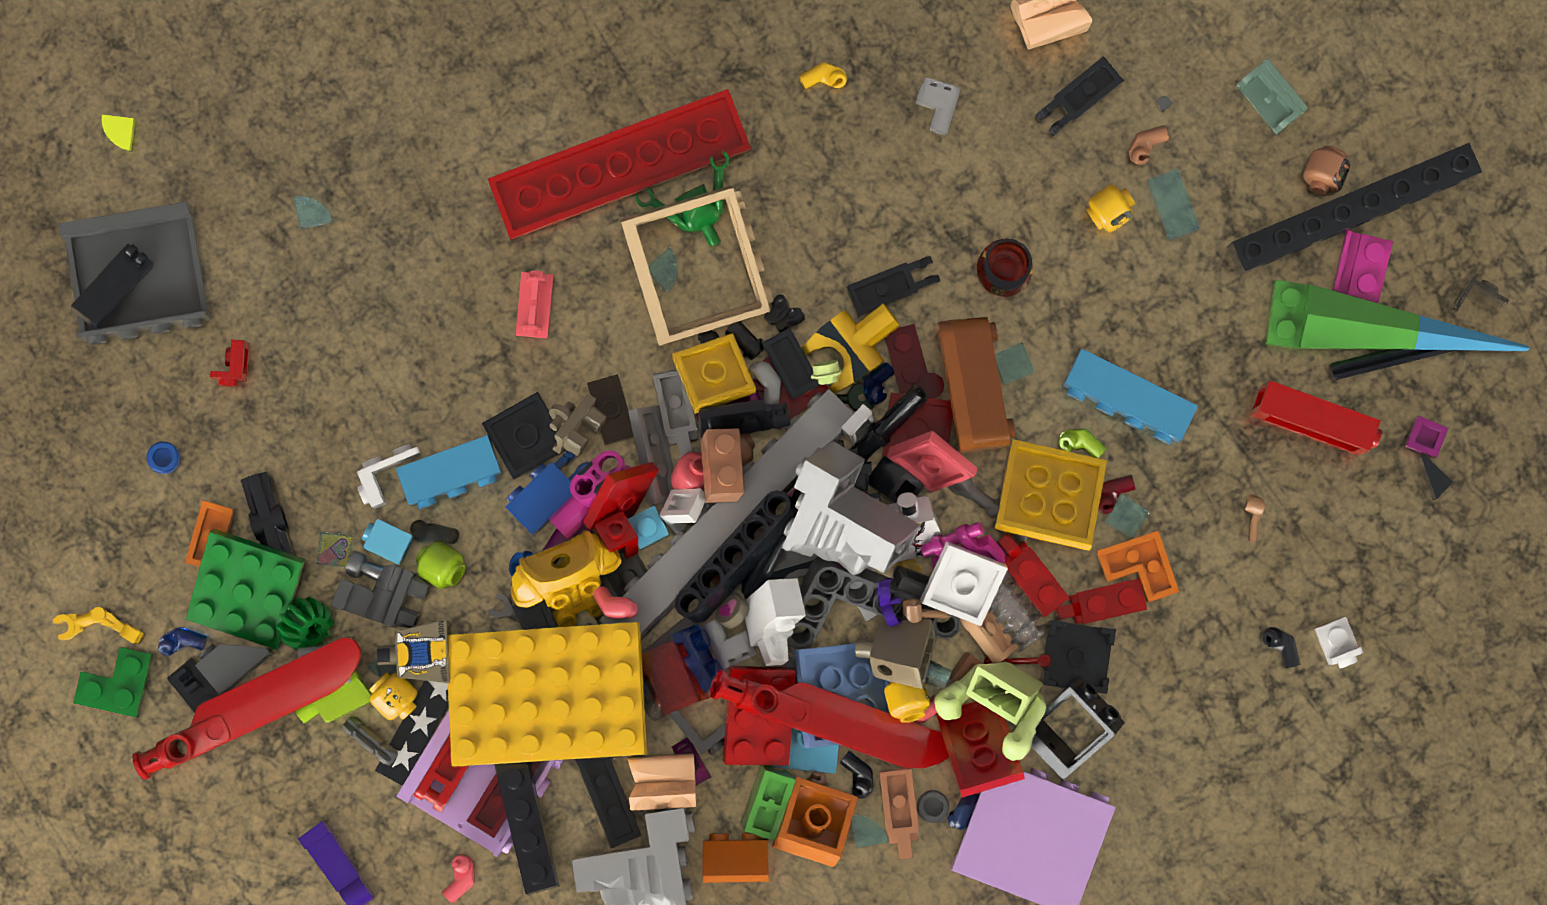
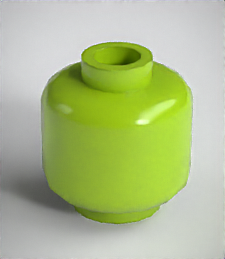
M441 541L434 542L429 546H423L416 556L419 577L438 589L456 586L466 570L462 554Z

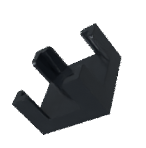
M1049 620L1044 653L1050 655L1051 663L1048 667H1042L1040 681L1045 686L1066 688L1080 675L1085 681L1092 683L1098 693L1107 694L1111 646H1114L1116 629Z

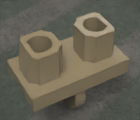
M588 393L577 408L572 402H567L565 406L554 404L551 407L549 414L553 421L549 426L552 430L557 431L555 434L557 442L552 450L560 455L565 449L577 456L583 453L589 444L590 438L579 431L584 426L597 434L604 427L607 416L595 407V397Z

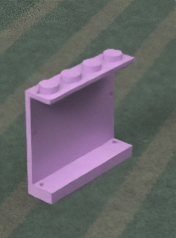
M448 710L396 797L406 803H412L493 852L495 857L500 856L501 852L508 854L513 846V840L507 819L495 838H492L466 821L496 774L494 764L469 766L441 813L433 808L434 805L425 799L420 801L413 796L450 735ZM564 760L542 761L533 776L538 797L542 798L551 783L550 780L546 779L551 769L555 768L558 770ZM434 780L431 788L440 794L445 785L437 780Z

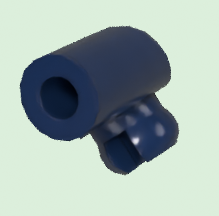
M980 792L961 797L956 809L948 815L949 826L958 830L967 828Z

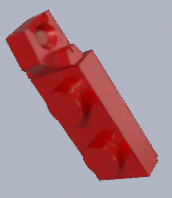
M1009 533L996 541L1006 554L1005 562L1003 563L1008 567L1007 572L1043 618L1070 599L1033 549L1028 547L1025 542L1017 545Z
M1138 578L1077 592L1076 595L1069 596L1071 604L1060 606L1055 609L1057 620L1074 617L1076 624H1087L1147 610L1141 580Z

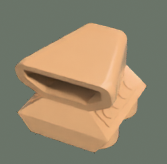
M1012 0L1010 3L1013 17L1020 27L1028 50L1087 32L1092 23L1091 16L1077 0Z
M694 753L627 757L636 783L629 797L630 810L697 806Z

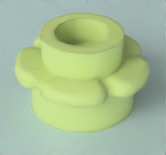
M837 360L819 362L812 365L813 374L811 378L818 380L820 385L834 383L838 381L837 376L842 373V369H839Z

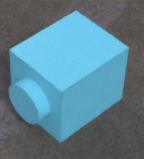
M655 506L628 519L638 535V546L641 551L670 536Z
M377 519L375 524L370 522L362 536V540L365 541L364 549L402 566L415 539V536L380 519Z

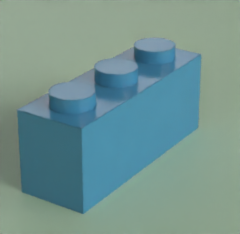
M488 435L396 468L408 505H417L418 510L436 504L435 498L448 494L449 499L467 493L466 487L478 483L479 488L493 484L498 481L496 476L503 474Z

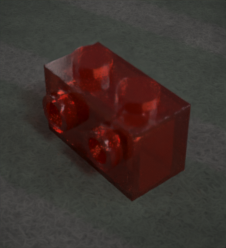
M686 637L672 640L642 653L643 673L652 683L655 691V703L663 711L664 716L676 713L710 698Z

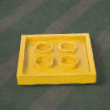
M1012 439L994 529L1090 551L1093 544L1107 460Z

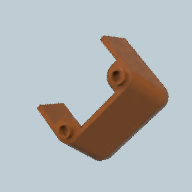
M988 317L937 322L933 332L934 337L939 336L958 441L956 450L964 456L1007 448L1010 445V438L1015 437L1013 419L1006 418L993 342L998 341L995 322L989 323Z

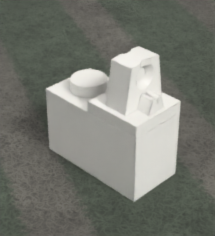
M797 578L768 580L745 600L748 604L745 623L751 647L759 646L766 666L783 665L789 660L787 638L793 634L795 624L806 616Z

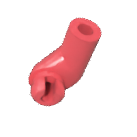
M604 586L596 588L593 592L594 599L603 614L608 618L631 619L636 616L638 606L630 598L612 597L609 590Z

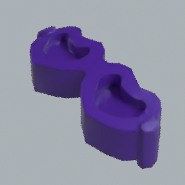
M891 578L877 581L879 605L889 627L903 624L901 620L897 619L891 605L901 603L900 597L890 599Z

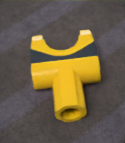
M884 303L858 323H855L848 312L843 310L819 328L802 346V350L806 357L815 350H821L825 347L834 348L841 354L844 363L842 373L837 377L838 381L829 387L830 391L836 394L862 380L885 361L874 346L901 325Z

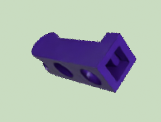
M326 820L321 821L298 838L303 848L307 849L336 892H339L346 905H366L374 899L370 887Z

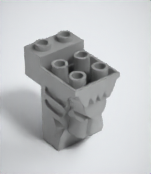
M831 441L823 448L818 447L809 458L804 457L796 469L795 474L798 475V479L794 488L802 493L795 504V508L798 509L795 518L793 517L788 522L784 530V535L787 537L782 548L786 551L791 550L810 557L816 554L823 560L838 562L852 575L861 573L868 566L884 573L909 552L921 525L855 488V482L865 459Z
M667 808L646 812L645 819L649 845L574 857L572 859L577 893L600 891L605 905H688L687 901L692 900L693 893L690 878L684 879L682 868L688 865L685 846L679 847L678 842L689 841L690 833L695 832L693 812H686V808Z

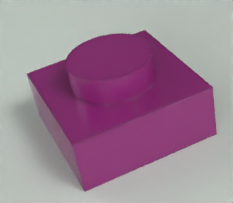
M1417 416L1405 447L1429 457L1437 458L1448 427Z

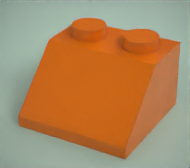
M796 777V782L772 847L834 867L842 856L858 797Z
M729 833L709 834V840H703V883L769 882L768 839H761V836L751 833H742V839H729Z

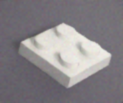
M946 542L920 600L922 604L981 626L1008 567L1006 564Z

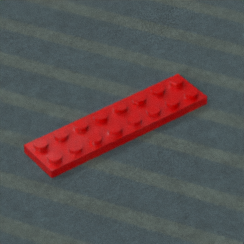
M729 89L490 177L488 182L509 238L513 240L646 190L647 187L652 188L711 165L710 156L713 157L715 164L724 161L726 158L722 150L728 153L729 158L750 151L751 147Z

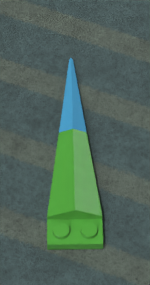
M1275 280L1273 284L1265 340L1266 345L1291 349L1527 351L1530 349L1527 345L1311 284L1306 285Z

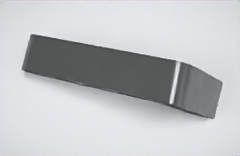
M819 556L816 557L800 586L806 616L795 624V628L798 626H805L807 628L801 633L793 632L787 638L788 643L795 649L800 650L810 647L816 640L836 598L883 616L877 597V581L889 577L869 569L852 575L838 562L826 561ZM826 570L834 571L830 577H820V574ZM891 578L890 593L893 594L891 598L900 597L901 603L891 605L892 610L898 620H908L903 614V601L906 599L920 600L921 597L898 589L894 579ZM854 582L864 583L858 589L849 588ZM812 598L820 599L816 605L806 604ZM921 602L922 609L938 610ZM948 614L951 618L943 623L937 622V618H922L932 620L936 637L948 639L954 637L960 631V619L956 616Z

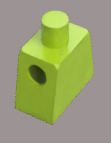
M355 670L351 676L350 683H345L344 686L334 693L296 710L295 713L304 724L317 714H320L326 723H330L369 704V698L372 693L368 690V685L358 671Z

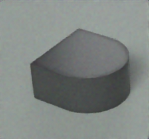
M1166 96L1160 97L1157 101V106L1162 112L1173 104Z

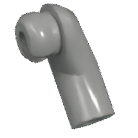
M767 362L752 363L749 367V373L752 379L758 380L764 386L763 403L779 404L780 376Z

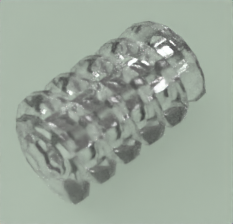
M1016 581L1007 584L1004 582L999 586L988 613L999 611L995 623L1007 622L1002 632L1004 635L1012 632L1015 633L1010 643L1012 645L1023 644L1018 651L1019 653L1044 635L1049 626L1047 623L1036 625L1041 615L1040 613L1028 614L1033 607L1031 602L1021 605L1025 593L1013 594L1018 585Z

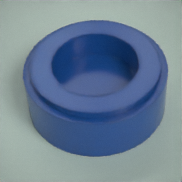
M157 442L147 452L149 467L160 474L174 472L181 461L178 448L169 442Z

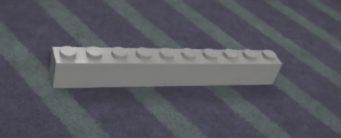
M829 389L824 394L821 392L816 394L807 404L809 409L801 418L798 415L790 420V426L784 428L787 432L779 440L775 438L770 440L761 451L764 455L756 463L750 461L743 467L744 493L738 502H716L710 509L707 507L703 508L695 524L687 532L684 530L680 531L670 542L672 547L664 555L661 553L657 554L647 565L649 570L641 578L636 576L626 585L624 591L627 593L623 597L630 598L637 604L638 612L636 616L631 619H612L605 616L601 611L603 617L600 619V622L602 624L640 622L642 640L675 607L674 601L679 591L761 500L775 490L787 494L795 486L798 475L795 472L804 457L809 458L818 447L823 448L831 441L838 443V440H841L844 436L841 427L854 412Z

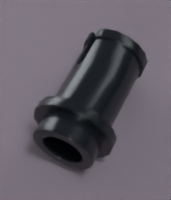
M742 321L731 324L725 332L726 335L733 333L738 347L744 352L742 355L744 358L749 357L753 360L764 350L762 346L763 339H757Z

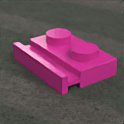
M1347 230L1332 291L1379 303L1393 241Z

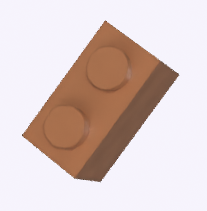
M708 429L701 438L705 503L738 502L744 493L739 429Z

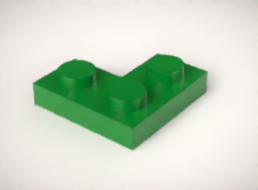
M120 647L112 678L80 672L73 703L139 718L154 654Z

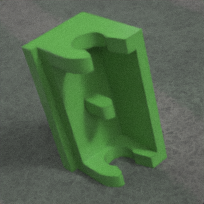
M760 765L740 822L745 832L776 840L796 779L788 771L782 770L780 772L774 770L771 765Z

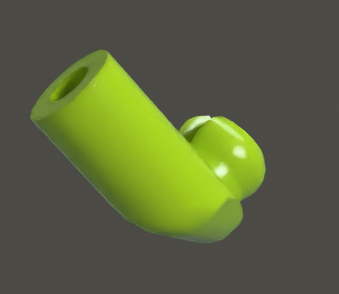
M1085 428L1068 429L1061 433L1058 441L1060 448L1065 451L1085 449L1095 458H1099L1107 450Z

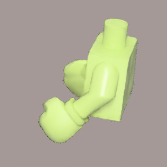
M1008 662L976 664L960 681L956 680L953 684L939 691L934 699L936 711L944 720L960 718L962 715V704L971 697L1013 724L1018 725L1014 732L1008 733L1003 741L1002 752L1006 758L1012 761L1021 760L1029 753L1032 739L1036 733L1035 729L1046 711L1045 699L1041 694L1044 686L1043 683L1031 674H1027Z

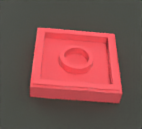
M934 431L891 446L887 453V457L908 471L931 493L975 477L978 469Z

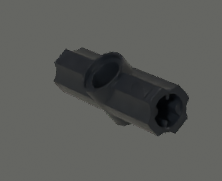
M266 471L241 479L240 481L250 509L248 514L249 521L256 540L262 545L294 555L287 531H289L287 519L281 504L277 502L269 473Z

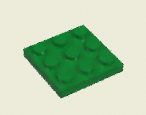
M213 528L208 535L185 620L278 650L282 643V639L279 637V630L276 627L282 621L279 614L286 613L288 610L287 604L293 605L305 559Z

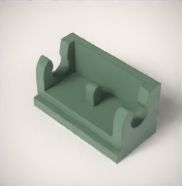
M1268 58L1236 85L1276 135L1308 109V106Z

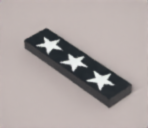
M423 682L417 697L413 701L417 707L402 720L389 744L398 751V757L391 765L383 764L380 761L375 769L376 772L403 786L449 706L448 683Z

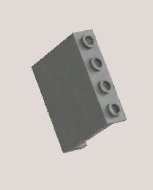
M187 201L59 223L60 235L65 239L75 300L128 243L135 245L140 253L144 252L148 259L153 262V268L97 329L77 315L80 332L76 333V335L82 341L87 340V345L107 342L106 337L119 335V339L135 338L139 336V331L150 329L151 334L165 333L171 331L170 326L183 324V328H195L203 325L202 320L210 319L193 210Z

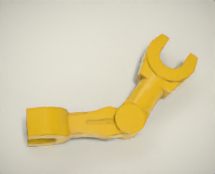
M95 607L81 615L62 614L53 619L54 624L67 622L69 627L67 632L58 635L59 640H70L82 632L83 627L94 623H101L120 633V636L139 645L145 635L141 630L130 624H125L113 613L101 607Z

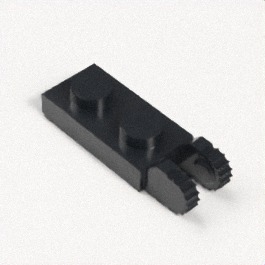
M1103 56L1054 96V100L1035 116L1041 121L1049 117L1060 106L1067 115L1060 121L1055 122L1048 130L1052 136H1055L1071 121L1075 122L1122 84L1124 80Z
M931 256L909 264L905 262L846 286L858 317L872 312L882 303L886 306L917 294L919 290L939 283L941 280L938 274L930 275L916 283L911 275L913 271L929 267L933 263Z

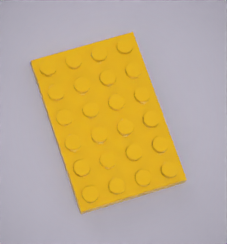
M640 622L447 635L450 683H448L451 763L453 767L647 755Z

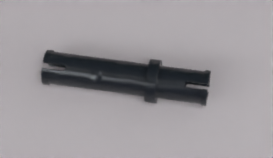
M912 385L906 394L876 423H871L867 427V433L850 449H858V456L867 462L881 446L884 447L890 442V437L929 399L928 394L920 386Z

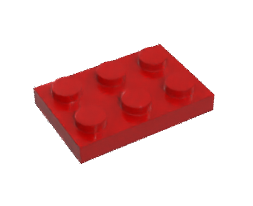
M729 666V676L741 681L749 679L760 684L772 685L778 691H781L795 684L796 670L794 667ZM759 692L756 698L757 705L760 708L765 703V697L762 692ZM727 700L723 751L724 764L789 766L792 728L758 715H750L745 710L735 707L734 702Z
M977 701L962 705V715L958 719L944 720L936 713L962 798L1025 779L1020 760L1012 761L1006 758L1002 752L1003 741L1007 734L1010 733L1004 717Z

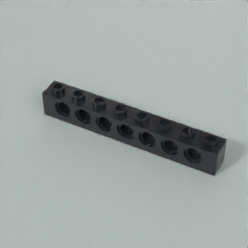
M1467 143L1235 240L1227 248L1237 272L1241 276L1344 233L1347 230L1356 228L1473 179L1482 173V170L1470 143Z

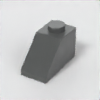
M211 644L198 655L201 661L195 666L218 694L221 695L238 685L271 657L274 652L271 648L219 644L216 647L214 644Z

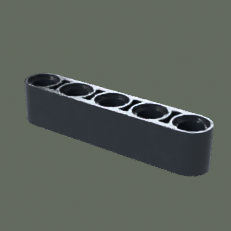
M778 490L767 494L679 591L674 601L678 614L693 623L706 621L784 535L788 522L793 517L795 518L798 509L795 508L796 501L786 493ZM782 502H786L785 511L782 514L776 515L777 506ZM764 526L763 535L759 539H754L756 529ZM742 550V558L739 562L733 564V555L737 551ZM720 574L719 584L711 588L712 578ZM698 599V607L689 613V604L693 600Z

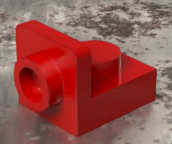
M231 339V347H227L225 351V366L229 367V372L210 371V378L218 380L219 386L238 387V381L247 382L250 343L245 340Z
M623 511L595 524V531L608 552L621 549L626 559L638 554V535Z

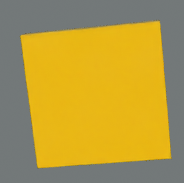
M733 333L672 353L673 362L694 413H698L700 408L719 406L756 393V387Z

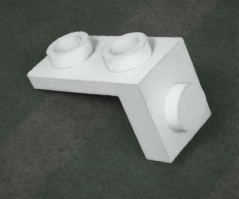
M407 444L393 450V457L382 461L379 456L362 463L364 468L357 471L362 485L357 488L363 503H370L374 509L386 505L387 503L375 474L422 455L420 448H411V445Z

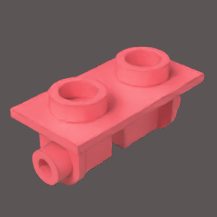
M541 271L521 272L515 336L548 339L553 274H543Z

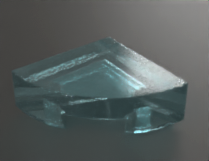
M306 196L293 197L302 230L333 222L331 214L319 201Z
M670 247L648 266L651 276L666 293L672 289L678 275L677 260Z
M853 815L851 823L856 848L888 842L884 830L877 822L866 816Z

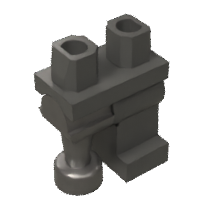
M354 550L349 559L345 574L354 578H358L363 574L376 580L374 589L371 590L341 579L331 606L390 627H415L420 613L406 608V602L409 595L425 601L431 585L416 577L417 573L395 565L382 566L367 562L364 553Z

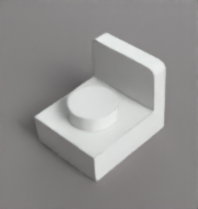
M701 488L671 490L659 516L678 534L685 529L687 523H695L705 503L704 491Z
M1346 617L1314 629L1329 665L1338 663L1339 668L1349 666L1358 662L1357 655L1364 653L1362 647H1358Z

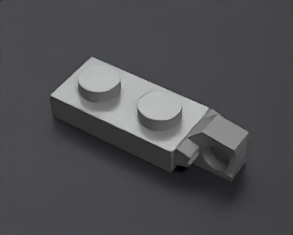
M674 369L652 375L666 438L669 440V445L678 444L681 458L688 452H693L690 441L698 439V429L693 408L678 371Z

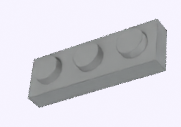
M658 405L636 408L628 411L639 463L642 465L653 462L659 469L646 493L649 506L663 504L666 502L671 490L674 489L671 484V473L674 467L660 407Z

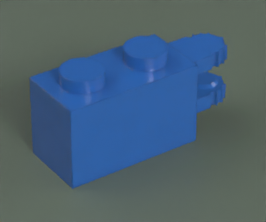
M567 451L555 463L551 462L548 466L542 463L531 473L530 477L533 480L525 488L521 485L518 486L506 498L510 503L505 508L535 536L550 522L549 518L572 496L570 492L571 481L589 463L588 461L581 463L569 478L560 470L575 458V454Z

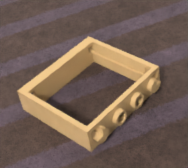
M732 185L620 219L659 346L771 312L768 303L774 302L768 283L762 285L759 272L764 271L763 263L759 252L753 254L750 242L755 240L750 222L744 223L740 211L745 210L746 207L741 191L734 192ZM725 199L756 302L667 329L636 226Z

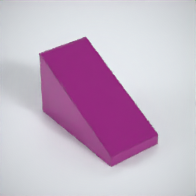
M688 737L671 747L675 754L694 753L696 786L712 777Z

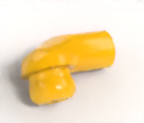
M827 62L819 63L798 75L805 89L818 82L835 88H842L847 83L846 72L842 68Z

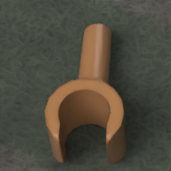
M1253 494L1248 496L1244 510L1253 513L1249 541L1257 542L1259 521L1265 509V502L1262 498Z
M906 599L903 601V614L912 623L919 622L922 618H948V613L943 611L922 609L921 601L918 599Z

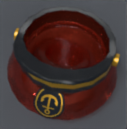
M1003 238L993 241L984 248L977 261V275L980 283L987 291L997 296L1009 297L1020 293L1026 288L1032 277L1033 262L1031 254L1024 244L1014 239Z

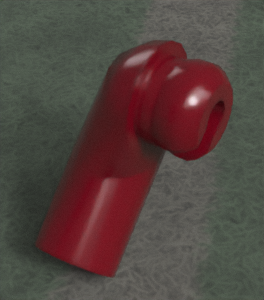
M1132 474L1103 483L1099 512L1103 514L1111 513L1120 494L1136 490Z

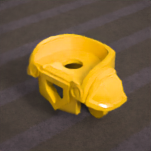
M585 530L582 534L540 553L527 556L526 558H519L520 565L516 567V571L512 576V598L517 606L525 608L533 606L544 599L548 607L556 609L553 613V618L559 627L575 626L577 623L576 614L584 610L591 617H599L602 615V610L594 599L593 592L602 584L600 575L617 570L622 562L617 550L608 552L600 537ZM565 557L560 565L553 564L557 558Z

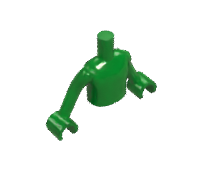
M722 150V153L726 158V162L723 165L715 164L713 157L710 156V163L714 168L713 190L723 188L724 169L729 164V155L724 150ZM702 184L679 195L674 200L675 202L707 193L708 191L705 185ZM647 187V190L651 196L650 201L642 202L638 194H635V201L641 207L650 206L654 209L665 205L654 198V191ZM724 199L681 212L682 217L679 214H673L666 218L683 231L697 232L702 230L709 246H713L721 241L713 224L720 219L724 212Z

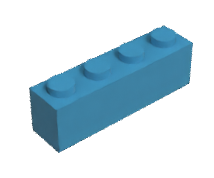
M1084 349L1078 352L1062 385L1068 389L1066 394L1074 399L1084 402L1085 398L1097 403L1095 407L1097 410L1113 416L1116 412L1126 417L1125 423L1138 430L1146 427L1155 432L1153 437L1171 445L1172 441L1177 443L1182 441L1198 408V405Z

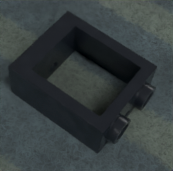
M1079 675L1046 704L1045 714L1035 729L1036 733L1032 739L1031 747L1064 780L1114 737L1125 722L1121 719L1117 709L1108 705L1099 696L1095 686L1085 681ZM1071 695L1105 729L1077 754L1044 721L1047 716Z

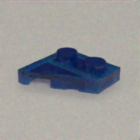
M698 623L670 636L674 644L683 642L688 654L685 657V662L693 672L703 692L710 690L717 672L723 669L719 661L713 659L709 647H711L710 638L707 632L700 628Z

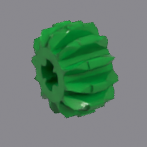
M310 596L305 599L298 597L294 605L287 604L288 610L286 613L279 614L282 621L276 626L282 642L295 651H298V648L315 647L317 644L323 645L324 637L331 635L328 628L334 624L329 608L316 598Z

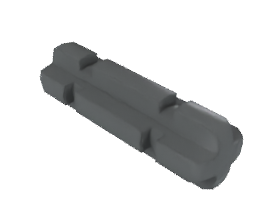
M350 716L343 724V731L352 736L355 741L372 755L374 754L383 764L391 765L398 757L397 750L391 745L386 744V741L369 727L364 726V723L358 718Z

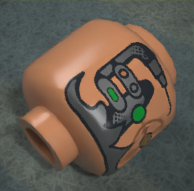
M1324 146L1311 153L1303 178L1310 185L1309 189L1312 192L1326 196L1328 193H1336L1343 188L1350 171V162L1346 158V153L1334 146Z

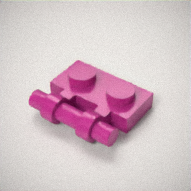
M980 522L972 525L963 524L958 526L955 532L945 536L939 534L932 537L929 543L921 545L924 557L937 555L932 557L933 568H935L946 542L955 545L961 543L960 547L998 562H1005V552L989 534L976 538L984 534V529Z

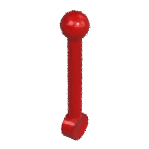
M1044 653L1034 658H1005L1002 662H1008L1012 665L1039 664L1041 667H1048L1051 663V657ZM985 657L984 664H992L989 657Z

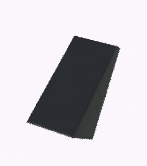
M1422 454L1417 459L1432 500H1436L1453 481L1425 454Z

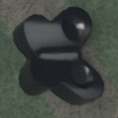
M782 294L777 295L773 299L771 312H767L764 315L767 323L775 325L779 333L785 331L790 326L803 322L805 319L803 311L798 307L790 308L788 300Z

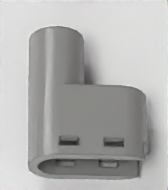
M925 78L924 83L920 85L915 103L935 110L929 128L930 131L941 135H948L961 88Z
M716 619L701 626L721 670L756 655L754 650L756 646L751 647L747 630L728 638L723 625ZM747 652L748 655L743 657L742 654ZM734 658L735 661L729 663L728 660Z

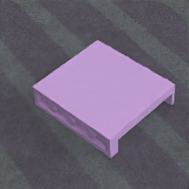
M1034 768L1030 769L1029 774L1024 772L1025 779L980 792L958 853L954 857L950 869L1040 905H1079L1116 808L1108 804L1110 798L1093 791L1090 797L1078 793L1080 786L1062 779L1060 785L1047 781L1049 774Z

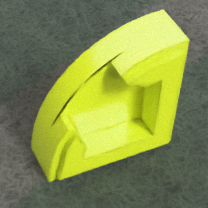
M102 114V126L107 137L119 148L132 152L136 120L134 118Z

